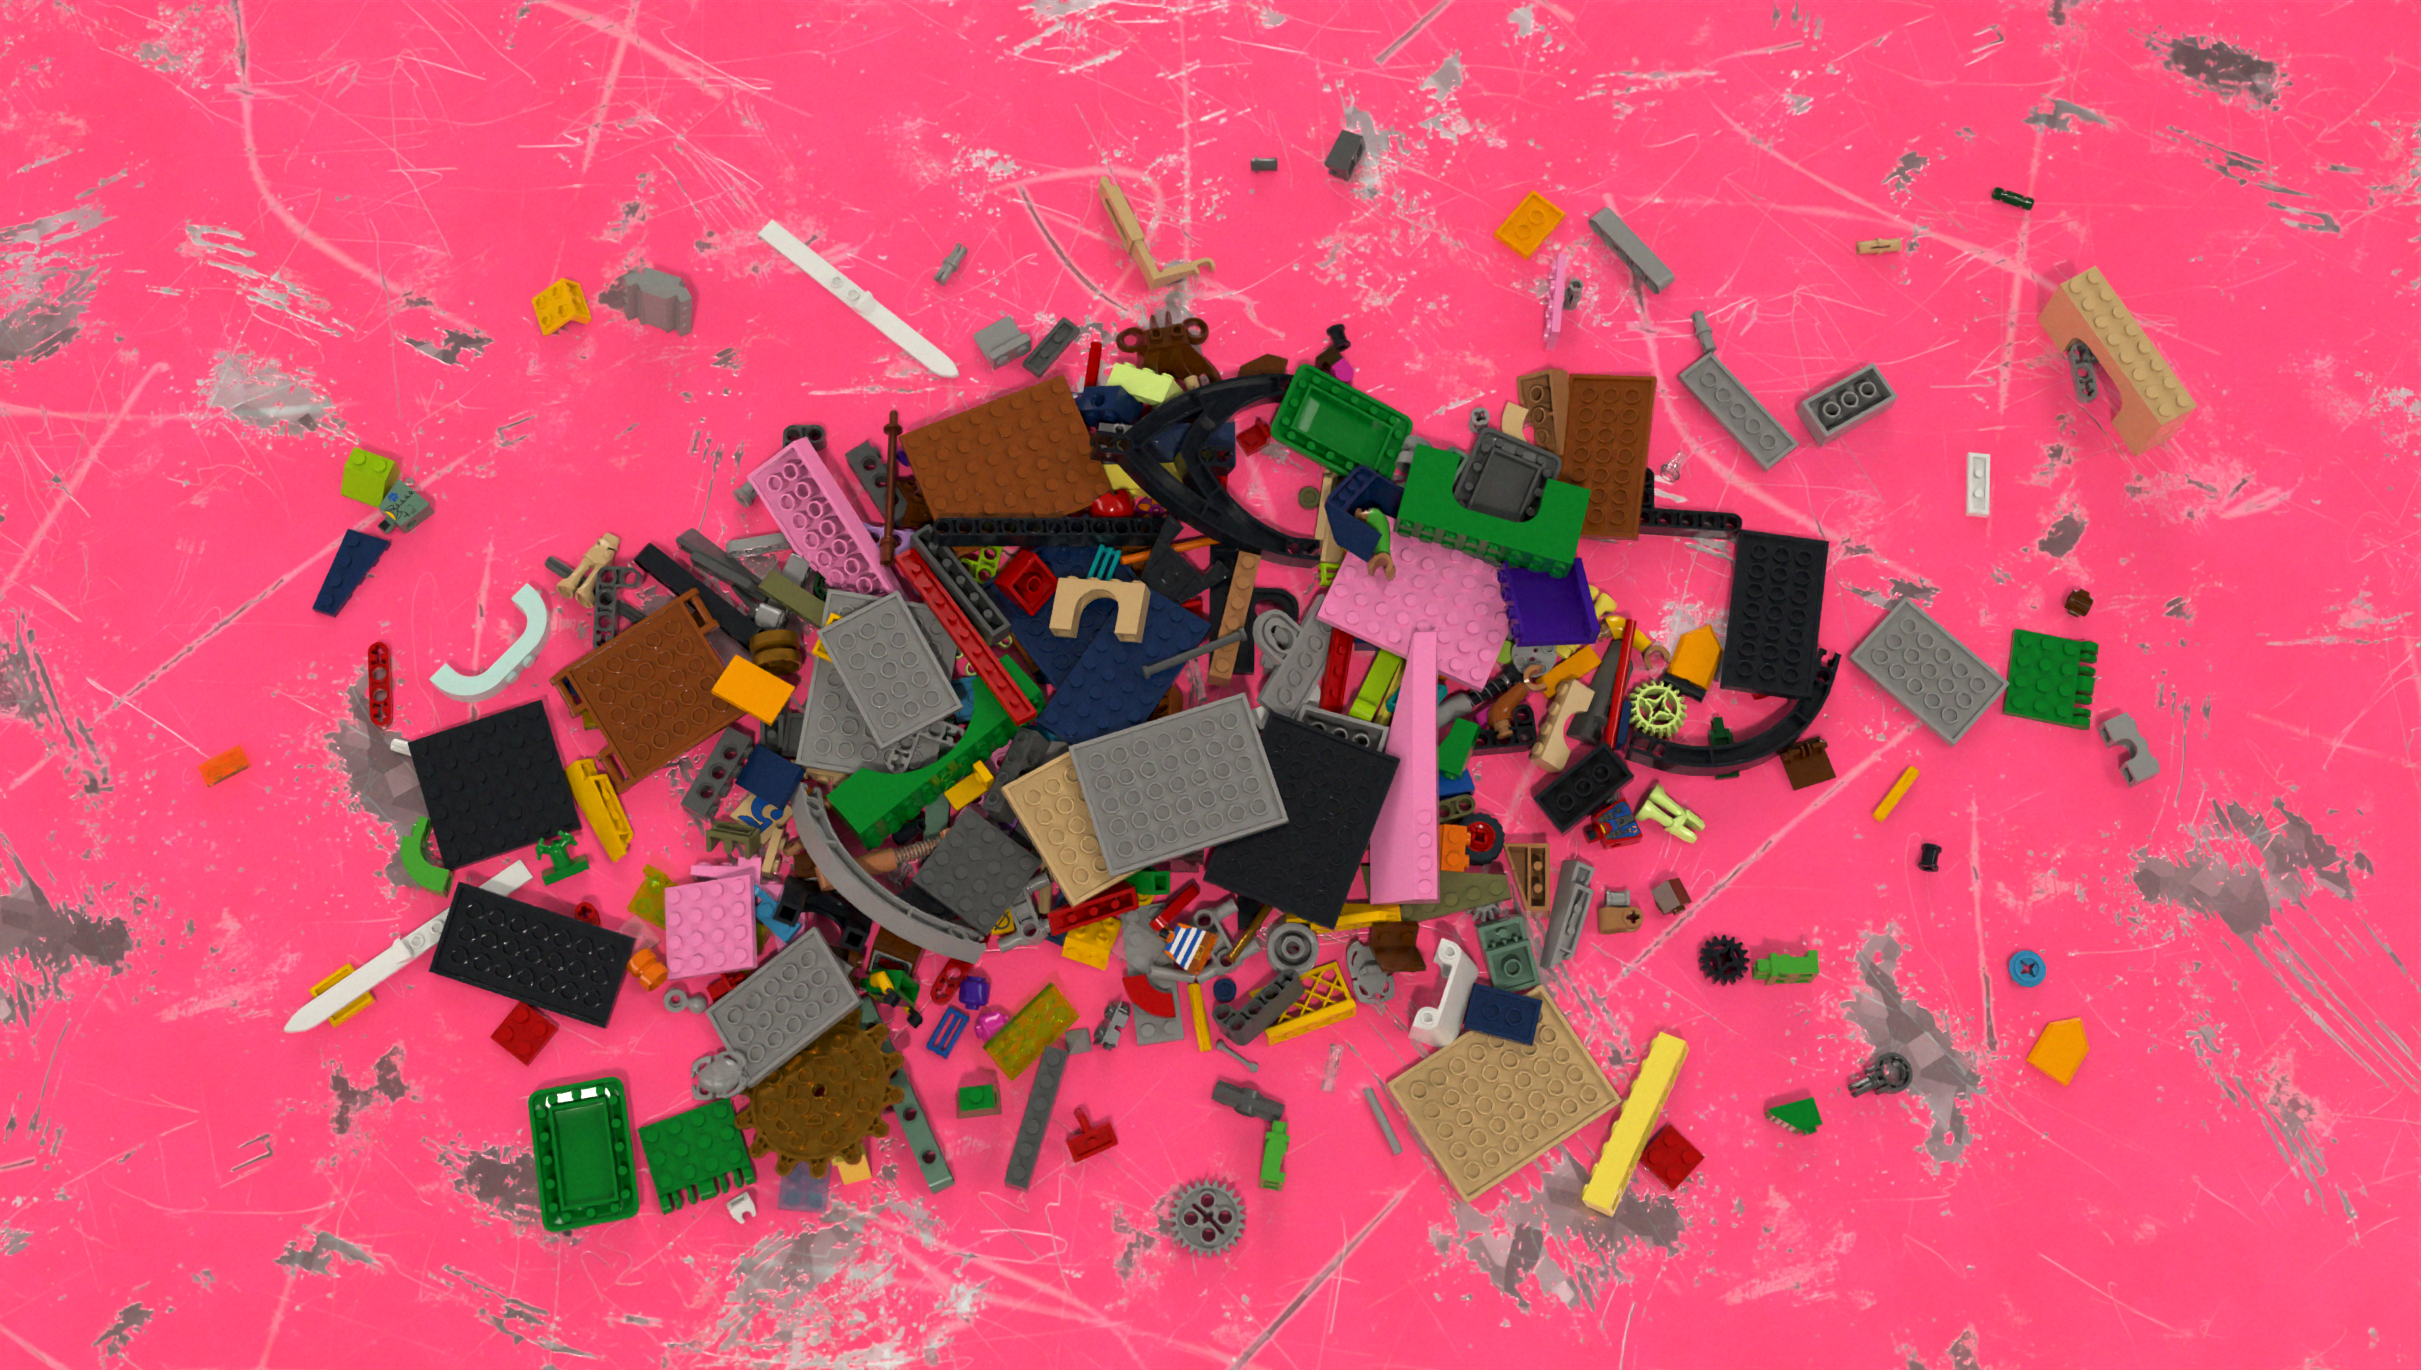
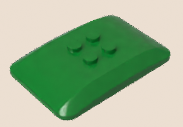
M1303 364L1295 371L1273 420L1270 433L1277 442L1344 478L1357 466L1363 465L1391 481L1396 469L1395 462L1402 451L1406 436L1412 432L1413 423L1403 413L1309 364Z
M606 1077L533 1092L528 1099V1109L544 1227L550 1232H562L630 1219L636 1216L640 1210L628 1108L622 1081L616 1077Z

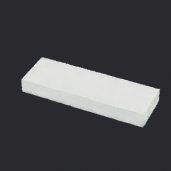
M1968 452L1966 455L1965 515L1987 518L1989 516L1990 454Z

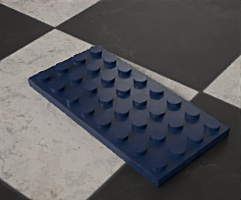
M1148 587L1151 595L1142 643L1123 642L1117 638L1114 633L1119 610L1117 605L1038 717L1036 725L1072 746L1146 723L1189 661L1150 675L1151 678L1145 679L1141 667L1144 665L1147 667L1199 647L1211 630L1212 625Z

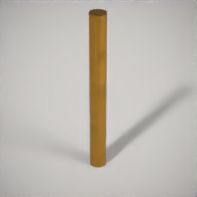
M1266 905L1262 907L1228 954L1227 960L1234 963L1273 908Z

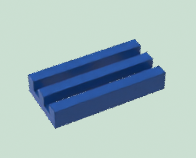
M948 1007L929 1040L926 1049L947 1060L968 1024L970 1017ZM951 1014L955 1015L937 1047L933 1046ZM961 1018L962 1022L960 1023L946 1050L942 1051V1048L944 1047L946 1041L951 1035L957 1022Z

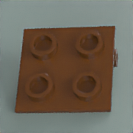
M1820 736L1793 744L1780 754L1794 791L1836 778L1825 748H1828L1825 739L1821 740Z

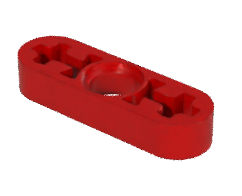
M1193 883L1189 885L1148 923L1155 933L1165 927L1199 895L1200 891Z

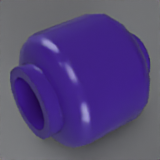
M967 976V979L962 980L960 983L958 1000L960 1003L965 1004V1009L979 1011V1006H986L988 1004L991 986L986 982V978Z

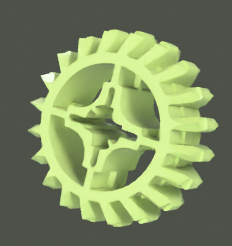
M1654 680L1650 682V685L1644 682L1641 688L1636 687L1634 693H1631L1628 697L1629 702L1632 703L1629 724H1636L1633 730L1638 731L1640 729L1641 733H1647L1653 737L1656 735L1659 739H1662L1663 735L1668 739L1672 733L1677 734L1679 731L1678 727H1683V720L1687 717V714L1684 712L1687 709V705L1681 704L1685 699L1684 697H1677L1679 689L1673 692L1671 690L1672 684L1664 687V682L1660 681L1657 686ZM1648 696H1658V697H1659V698L1656 699V700H1652V699H1650V698L1645 699V698L1648 697ZM1666 701H1668V703L1671 705L1673 709V714L1671 713V710L1667 708L1665 703ZM1659 704H1661L1659 707L1660 711H1658V713H1656L1655 716L1652 717L1654 713L1653 710L1657 708ZM1639 707L1646 713L1647 721L1641 715ZM1656 721H1661V722H1663V723L1668 722L1667 724H1664V725H1654V724H1653V723L1656 722Z

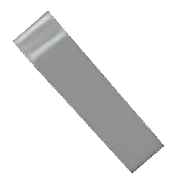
M1609 207L1603 208L1589 219L1591 229L1653 293L1659 294L1675 282V277L1671 270Z

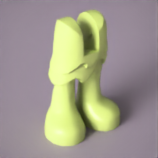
M1659 783L1653 787L1646 801L1634 817L1641 822L1651 818L1665 826L1664 830L1670 832L1669 834H1673L1683 841L1692 844L1696 842L1698 837L1684 826L1688 825L1700 832L1705 828V823L1689 809L1685 810L1666 795L1664 787ZM1654 804L1662 806L1674 814L1676 818H1671Z

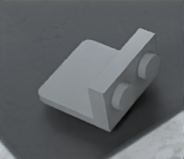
M1010 316L974 334L976 344L993 370L1005 366L1031 351V339L1027 333L1022 334Z

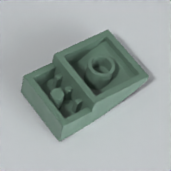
M1519 913L1474 925L1483 961L1493 988L1515 992L1540 985L1531 942L1527 938L1523 917Z

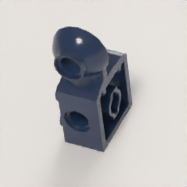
M1120 385L1084 387L1083 393L1071 392L1082 419L1088 427L1099 429V423H1119L1120 425L1133 426L1140 420L1143 406Z

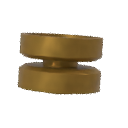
M783 629L769 630L758 633L750 638V653L754 656L752 663L776 677L792 674L802 668V656L797 651L800 649L799 634L795 631Z

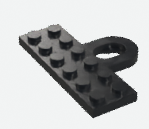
M1210 545L1209 568L1216 560H1219L1234 574L1239 551L1225 545ZM1233 574L1209 588V623L1212 625L1209 631V643L1218 638ZM1254 583L1243 628L1247 635V640L1244 642L1240 640L1232 675H1254L1253 625L1258 617L1255 613L1256 605L1260 602L1278 604L1282 606L1283 612L1296 622L1299 615V605L1291 593L1278 588H1255ZM1276 626L1272 627L1271 633L1275 632ZM1214 651L1209 652V670Z

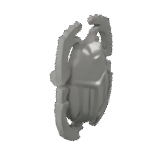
M1359 941L1354 942L1347 951L1346 962L1351 978L1357 977L1358 980L1352 981V987L1358 1001L1373 1004V999H1368L1373 993L1385 996L1380 1000L1382 1003L1394 997L1395 992L1393 976H1387L1386 973L1381 971L1369 946L1364 947L1360 945ZM1357 951L1358 953L1356 954V956H1355V958H1354L1353 966H1352V965H1351L1352 957H1353L1354 952ZM1388 982L1389 990L1384 993V985ZM1359 986L1367 992V995L1361 993Z
M724 1051L714 1055L715 1061H713V1056H706L693 1062L691 1077L694 1078L695 1074H697L699 1078L697 1089L695 1085L691 1087L695 1099L702 1101L714 1100L715 1093L716 1098H731L743 1092L749 1081V1077H745L742 1074V1069L748 1064L746 1057L740 1052ZM726 1056L735 1057L738 1060V1063L731 1058H726ZM704 1063H707V1065L699 1071L700 1066ZM700 1089L707 1090L708 1095H703Z

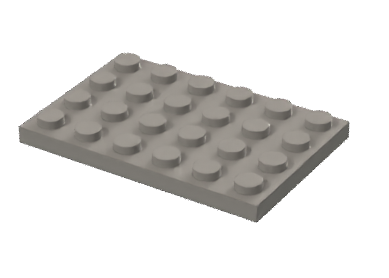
M898 590L816 631L818 638L881 751L963 709L959 698Z
M1906 596L1848 658L1854 666L1951 748L2010 684Z
M814 926L705 1012L727 1051L740 1052L746 1057L748 1064L742 1069V1074L745 1077H749L747 1086L753 1088L860 1006L863 1001L821 931ZM731 1056V1058L738 1063V1060L735 1057Z

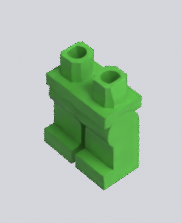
M1808 950L1803 957H1792L1788 954L1778 956L1777 953H1770L1766 959H1757L1756 964L1752 965L1753 980H1765V985H1773L1774 983H1812L1819 974L1817 950Z
M1273 1121L1271 1132H1266L1259 1188L1282 1192L1286 1173L1279 1171L1290 1141V1135H1286V1122Z

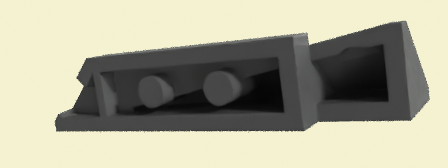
M1622 640L1611 643L1589 687L1595 693L1588 711L1575 714L1566 732L1568 737L1598 747L1603 725L1607 727ZM1630 660L1626 687L1633 671L1632 660Z

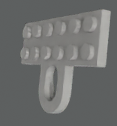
M1324 594L1316 597L1300 626L1285 612L1277 609L1261 613L1254 622L1253 637L1257 647L1276 664L1275 669L1256 699L1269 713L1274 711L1297 720L1302 705L1307 703L1325 672L1333 626L1316 619L1326 597ZM1273 626L1281 628L1287 634L1288 646L1285 650L1277 646L1275 638L1271 634Z

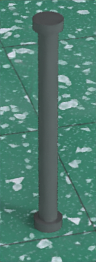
M1239 628L1238 632L1148 667L1144 665L1141 667L1145 679L1151 678L1150 675L1240 640L1244 642L1247 640V635L1243 628Z

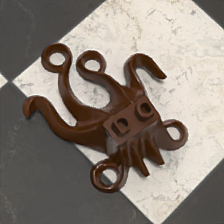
M1167 311L1165 327H1158L1155 316L1151 315L1149 330L1131 327L1117 335L1116 344L1121 351L1126 353L1137 352V369L1143 370V368H1148L1158 375L1166 373L1173 376L1174 379H1180L1183 382L1185 378L1197 375L1200 386L1202 384L1199 377L1202 374L1208 377L1210 383L1222 380L1216 367L1191 346L1202 344L1208 338L1209 328L1202 319L1187 318L1182 323L1172 324L1170 311ZM1192 325H1197L1200 327L1201 333L1193 335L1189 332L1188 328ZM1128 335H1133L1137 341L1135 345L1128 346L1125 344L1124 338ZM1196 418L1190 419L1184 423H1193L1196 420Z

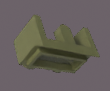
M717 821L710 830L706 829L707 852H712L717 844L723 841L724 851L730 854L735 849V843L745 845L746 859H751L761 846L760 829L753 826Z

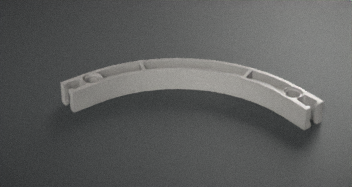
M800 782L790 798L796 829L809 856L833 887L862 913L897 936L932 952L976 964L987 948L985 943H980V941H983L984 935L977 930L959 926L929 915L898 898L879 884L852 858L839 841L827 817L821 788L814 787L808 796L806 792L808 789L807 784Z

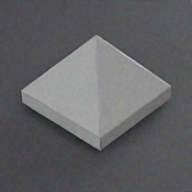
M1088 1028L1065 1032L1069 1055L1092 1052Z

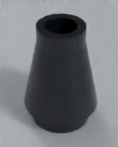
M922 819L904 823L898 832L892 834V839L898 846H907L926 830V825Z

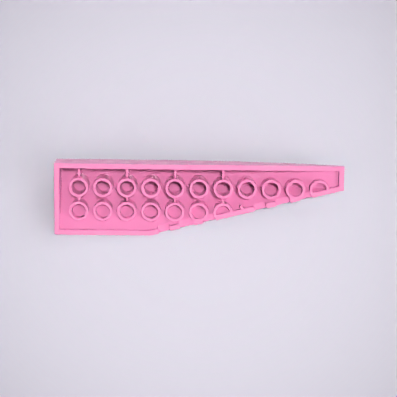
M807 437L793 441L746 476L794 551L800 557H804L810 563L809 566L826 579L825 582L830 587L840 591L885 597L898 590L903 600L909 601L891 568L880 564L881 551Z
M1414 632L1384 752L1401 760L1370 837V905L1440 904L1437 632Z

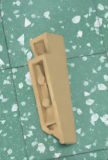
M1326 468L1314 540H1320V548H1322L1320 563L1342 564L1345 558L1344 548L1338 546L1334 541L1324 503L1327 497L1343 481V477Z

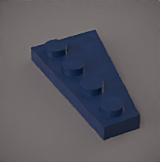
M347 529L312 609L315 612L336 618L353 596V591L359 584L361 585L364 582L367 573L372 567L377 565L380 561V556L385 550L387 551L390 548L391 543Z

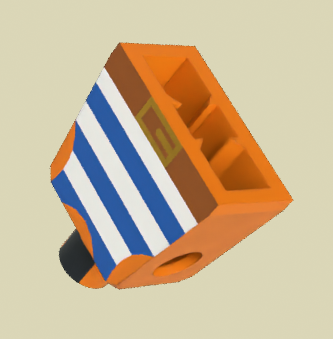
M1178 923L1175 930L1165 926L1159 933V938L1168 942L1164 950L1165 954L1194 975L1201 974L1219 937L1215 933L1183 923Z

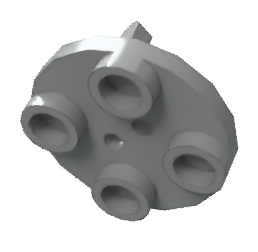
M1515 642L1511 653L1513 665L1523 675L1525 670L1531 665H1543L1540 674H1535L1532 677L1544 676L1552 669L1556 662L1555 645L1517 647Z

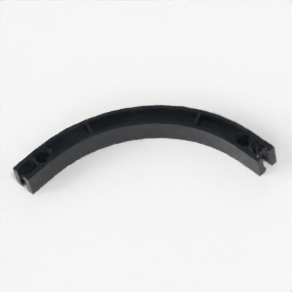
M1819 648L1816 655L1811 702L1799 700L1795 707L1780 722L1755 737L1728 745L1691 746L1677 744L1634 731L1625 759L1653 769L1687 776L1726 775L1761 765L1792 746L1816 719L1831 691L1841 654L1835 653L1832 659L1828 660L1827 665L1831 666L1828 668L1821 665V659L1823 655L1827 654V650ZM1817 677L1822 678L1825 682L1819 681ZM1634 745L1646 749V751L1634 748ZM1652 751L1659 752L1661 756L1654 755Z

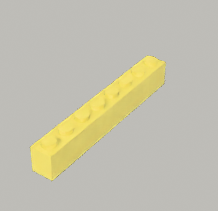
M1660 1032L1658 1037L1652 1040L1648 1059L1645 1058L1640 1068L1641 1074L1638 1079L1633 1081L1631 1086L1632 1093L1629 1099L1625 1100L1622 1105L1621 1117L1619 1121L1614 1122L1611 1130L1612 1136L1609 1142H1605L1602 1148L1601 1160L1594 1165L1592 1170L1593 1177L1582 1191V1200L1586 1207L1613 1217L1690 1050L1686 1041Z

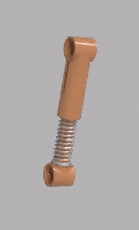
M951 828L939 832L938 837L931 838V840L927 839V842L923 840V843L919 841V844L915 842V845L899 847V850L895 848V851L892 847L853 857V859L870 876L898 869L900 863L903 865V862L907 864V861L911 863V860L915 861V859L919 860V858L923 859L924 856L926 858L928 855L930 856ZM815 867L821 891L835 889L818 867Z

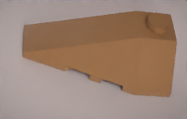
M1551 368L1517 377L1519 400L1521 405L1528 409L1526 418L1528 423L1532 424L1535 432L1534 438L1538 447L1557 456L1563 455L1569 401L1567 371Z

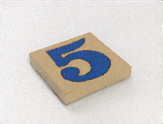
M751 793L734 810L730 817L738 824L760 829L761 845L765 847L771 840L774 828L782 829L791 820L793 813L792 808L788 805L782 811Z

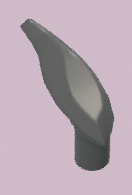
M732 585L731 588L735 594L743 601L744 605L751 609L746 617L754 622L760 605L741 589Z

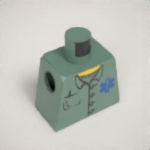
M398 479L379 505L378 509L385 518L377 527L386 535L395 527L399 528L403 533H408L435 512L426 500Z

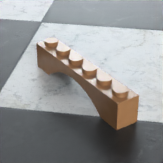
M1239 551L1217 639L1238 632L1239 628H1244L1261 556ZM1240 641L1214 650L1207 683L1229 688Z

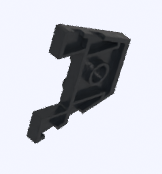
M1168 514L1165 517L1139 579L1151 589L1180 605L1230 577L1233 573L1222 562L1216 560L1206 573L1201 576L1169 546L1184 527L1173 516Z

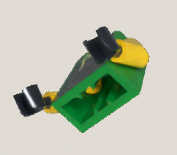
M873 969L869 978H861L859 983L861 991L867 992L879 1003L888 1004L893 1008L896 1006L902 1007L906 1014H911L906 1020L915 1029L923 1022V1018L915 1010L920 986L904 971Z

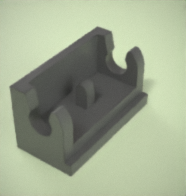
M1345 130L1341 131L1325 161V167L1330 169V175L1344 179L1347 182L1349 181L1366 148L1363 136Z

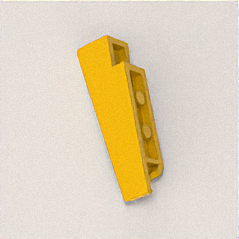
M593 758L574 761L564 770L569 788L612 862H617L627 853L625 851L626 847L633 837L632 829L607 774L598 775Z
M1344 904L1334 931L1286 913V923H1299L1310 927L1315 935L1372 927L1373 922L1402 921L1399 904Z

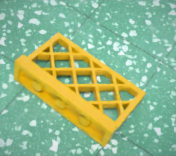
M1336 961L1299 976L1301 981L1305 979L1315 981L1312 991L1305 989L1304 994L1309 996L1305 1005L1297 1002L1292 1004V1006L1302 1009L1300 1016L1293 1018L1286 1015L1287 1009L1279 1016L1280 1019L1276 1025L1267 1027L1264 1030L1268 1046L1356 1016V1004L1350 996ZM1334 970L1336 978L1333 984L1321 979L1325 972ZM1319 983L1331 988L1327 997L1315 993ZM1264 987L1250 991V998L1252 999ZM1337 990L1344 994L1346 1000L1335 1002L1330 1000L1333 991ZM1312 997L1324 1002L1321 1009L1314 1010L1308 1007Z

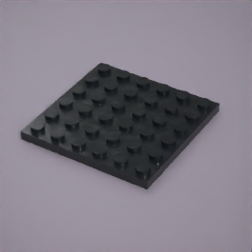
M542 700L408 742L445 869L452 872L537 844L540 838H544V841L558 837L560 836L558 834L560 830L571 833L582 829Z

